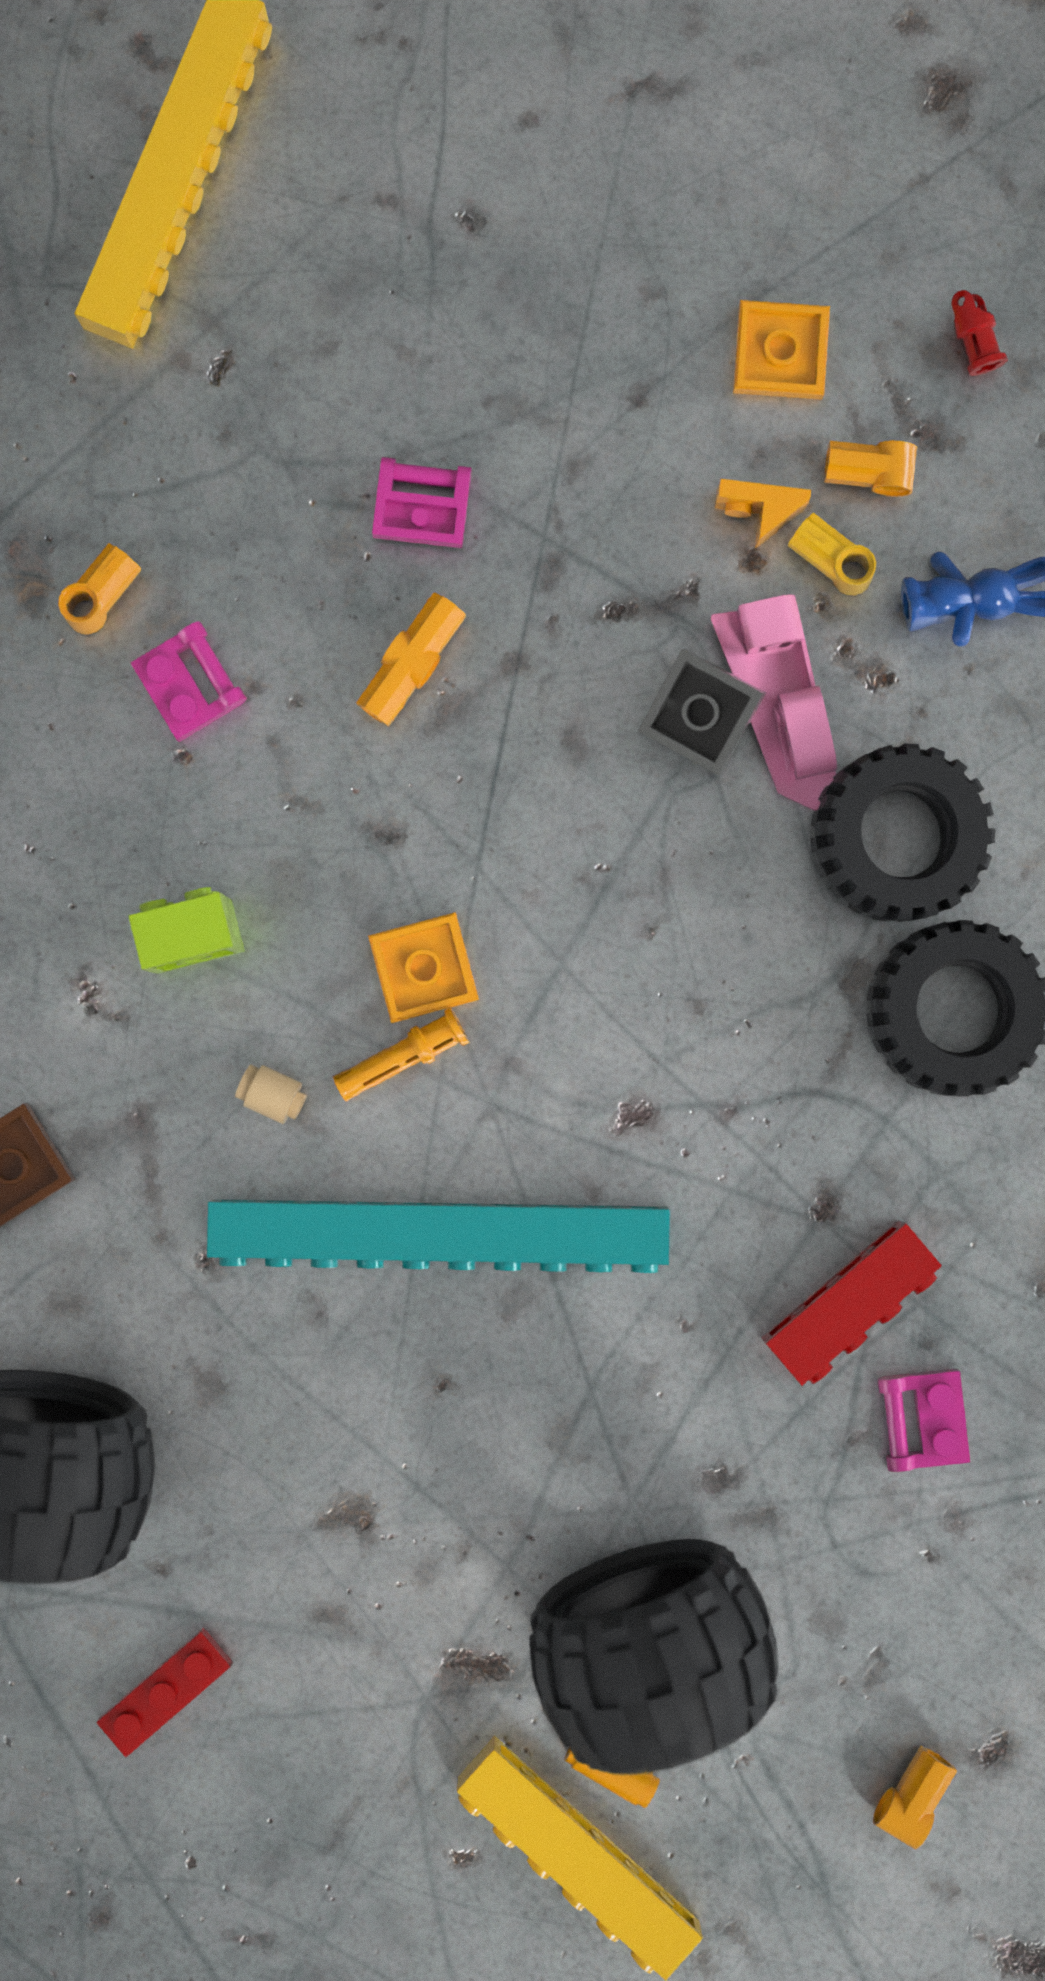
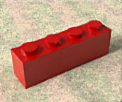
M898 1220L762 1336L761 1339L801 1386L807 1381L815 1384L832 1370L833 1366L830 1362L842 1351L850 1354L866 1341L868 1336L865 1332L877 1321L885 1324L894 1318L903 1308L900 1302L912 1291L917 1295L930 1287L937 1279L934 1272L942 1265L906 1223Z

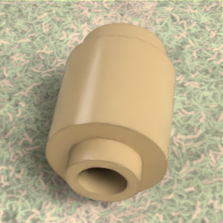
M250 1064L239 1083L235 1097L244 1101V1107L284 1124L288 1117L296 1120L307 1095L300 1092L302 1082L265 1065L258 1068Z

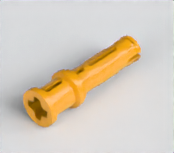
M452 1008L444 1010V1016L422 1028L417 1025L410 1028V1031L407 1032L408 1037L393 1046L332 1076L342 1098L347 1102L363 1091L382 1083L410 1066H414L421 1061L423 1064H430L435 1061V1056L457 1044L462 1046L468 1044L469 1040Z

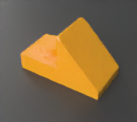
M720 479L716 493L715 508L725 509L724 513L726 515L737 518L751 517L752 513H758L759 518L755 548H757L806 509L811 498V490Z

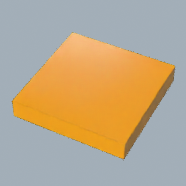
M740 300L733 393L822 400L825 389L830 306Z
M456 912L368 935L391 1023L479 1000Z

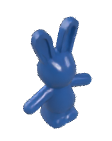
M938 551L931 556L930 563L940 576L928 581H919L913 577H905L901 584V607L908 631L913 632L931 625L944 624L955 620L952 641L959 647L968 644L975 615L990 621L1002 619L1014 612L1045 617V591H1019L1045 581V557L1032 559L1007 571L998 568L983 569L967 580L944 552Z

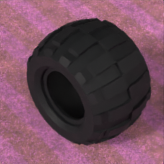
M0 1370V1582L17 1584L73 1582L101 1574L113 1568L118 1562L127 1557L131 1541H135L138 1537L151 1504L155 1473L151 1429L146 1427L147 1413L130 1394L110 1384L70 1374L35 1370Z
M678 1539L652 1543L616 1553L587 1565L559 1581L543 1595L530 1616V1625L533 1634L529 1636L531 1671L543 1712L565 1747L571 1748L572 1754L578 1763L588 1765L590 1769L611 1774L634 1775L671 1769L694 1762L731 1745L749 1733L763 1719L776 1700L778 1690L775 1682L779 1672L777 1640L763 1596L748 1570L740 1566L739 1562L736 1561L734 1552L727 1550L726 1546L703 1539Z

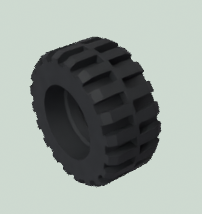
M905 743L899 747H893L892 745L881 747L865 754L842 768L833 777L834 780L829 786L824 788L818 798L821 802L818 810L813 812L811 826L815 827V837L810 839L811 852H817L820 863L815 865L820 877L826 876L831 884L828 889L837 899H845L849 903L848 908L858 914H869L872 916V919L904 922L938 915L943 910L951 909L962 902L961 897L965 893H970L980 883L977 877L980 871L988 869L992 858L986 852L988 845L995 843V829L988 828L987 817L993 816L994 813L991 802L983 804L978 794L984 790V787L978 778L968 779L964 774L968 767L958 759L951 762L944 758L945 752L934 747L923 750L920 749L919 744ZM906 791L918 796L931 808L939 824L940 846L937 856L926 870L914 876L897 877L886 874L871 861L863 845L861 828L864 813L874 800L889 792Z
M973 920L942 922L910 934L908 938L898 942L889 951L890 955L885 961L879 963L874 973L876 976L874 986L869 987L867 1001H871V1013L866 1014L868 1027H873L876 1038L872 1042L877 1052L884 1054L888 1060L886 1065L895 1074H901L910 1085L928 1090L933 1094L969 1097L970 1095H984L995 1092L996 1088L1001 1085H1010L1020 1078L1019 1072L1023 1068H1030L1036 1061L1038 1055L1034 1052L1038 1045H1045V977L1040 978L1036 967L1040 963L1033 953L1026 954L1020 948L1023 942L1012 934L1003 935L1000 933V927L989 923L975 924ZM948 966H965L978 971L990 983L997 999L998 1017L991 1036L984 1044L967 1052H950L934 1045L925 1036L918 1020L917 1000L922 985L933 973Z

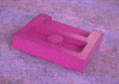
M382 457L372 529L373 538L463 548L472 467L458 466L457 470L400 464L396 463V458ZM394 481L455 488L454 498L393 491Z
M200 621L186 626L174 637L130 662L178 742L236 709L247 700L241 688L234 687L205 639L208 633ZM189 648L219 695V698L210 704L206 701L179 656L180 653Z
M957 1368L878 1378L879 1393L884 1394L890 1454L886 1456L888 1471L904 1472L915 1468L970 1463L961 1374ZM907 1390L914 1391L920 1451H908L902 1392Z

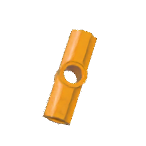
M433 592L407 631L402 630L392 641L381 660L383 665L357 700V706L380 723L389 727L403 709L416 688L420 689L430 678L441 659L440 653L464 621L466 614L453 602Z

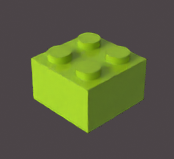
M204 887L184 893L185 901L167 903L166 899H158L140 904V912L128 915L141 969L159 974L244 952L245 949L232 899L218 891H212L211 887Z

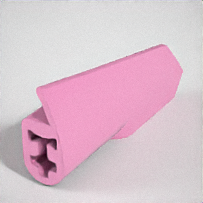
M793 594L776 596L738 606L737 611L712 614L711 622L731 674L766 692L750 723L777 793L809 809L818 810L821 803L818 798L824 788L831 784L834 780L833 777L836 775L837 760L821 689L815 685L796 596Z

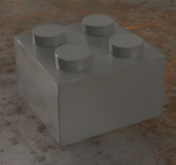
M682 649L638 732L716 775H720L728 764L766 692L687 649Z

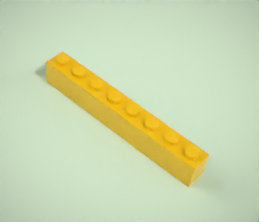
M206 0L74 314L83 329L133 349L138 336L142 338L146 334L151 321V311L149 309L155 295L161 296L167 285L169 272L166 269L173 254L178 255L183 247L186 237V230L184 229L189 214H195L200 207L203 197L202 183L207 172L213 173L220 157V147L218 145L224 131L230 132L236 121L238 112L236 103L242 90L246 92L252 83L255 72L253 64L258 50L264 51L269 43L272 24L269 23L264 2L260 0Z

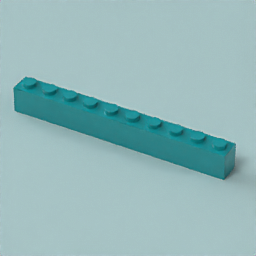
M214 1199L208 1202L207 1258H219L220 1266H246L247 1258H265V1266L291 1267L292 1259H311V1267L335 1268L338 1267V1260H356V1267L365 1269L384 1268V1260L402 1261L403 1269H429L430 1261H448V1269L474 1270L475 1262H494V1270L519 1271L521 1270V1263H539L540 1271L549 1272L567 1271V1263L585 1264V1271L612 1272L613 1264H631V1272L658 1273V1265H669L670 1209L667 1206Z

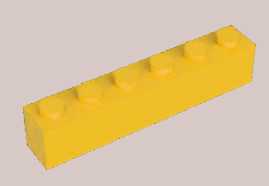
M495 1735L458 1776L456 1792L460 1794L458 1800L462 1806L473 1816L478 1817L482 1814L494 1825L492 1828L493 1832L502 1843L509 1848H513L516 1845L528 1856V1864L540 1877L546 1880L549 1877L554 1879L563 1888L561 1892L566 1900L577 1910L582 1911L585 1907L597 1918L596 1924L602 1933L613 1942H617L620 1939L632 1950L630 1953L634 1961L647 1973L651 1974L654 1970L666 1981L703 1939L699 1919Z

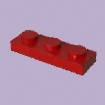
M203 1627L100 1716L96 1723L126 1758L232 1666L233 1661Z

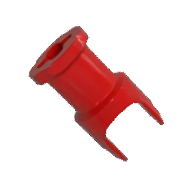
M967 290L956 292L951 301L955 315L954 330L957 339L963 340L970 362L967 367L968 374L970 376H977L998 369L1008 361L1005 352L1000 351L993 330L996 326L994 314L987 311L985 302L980 295L971 294ZM964 297L963 305L960 306L959 299Z

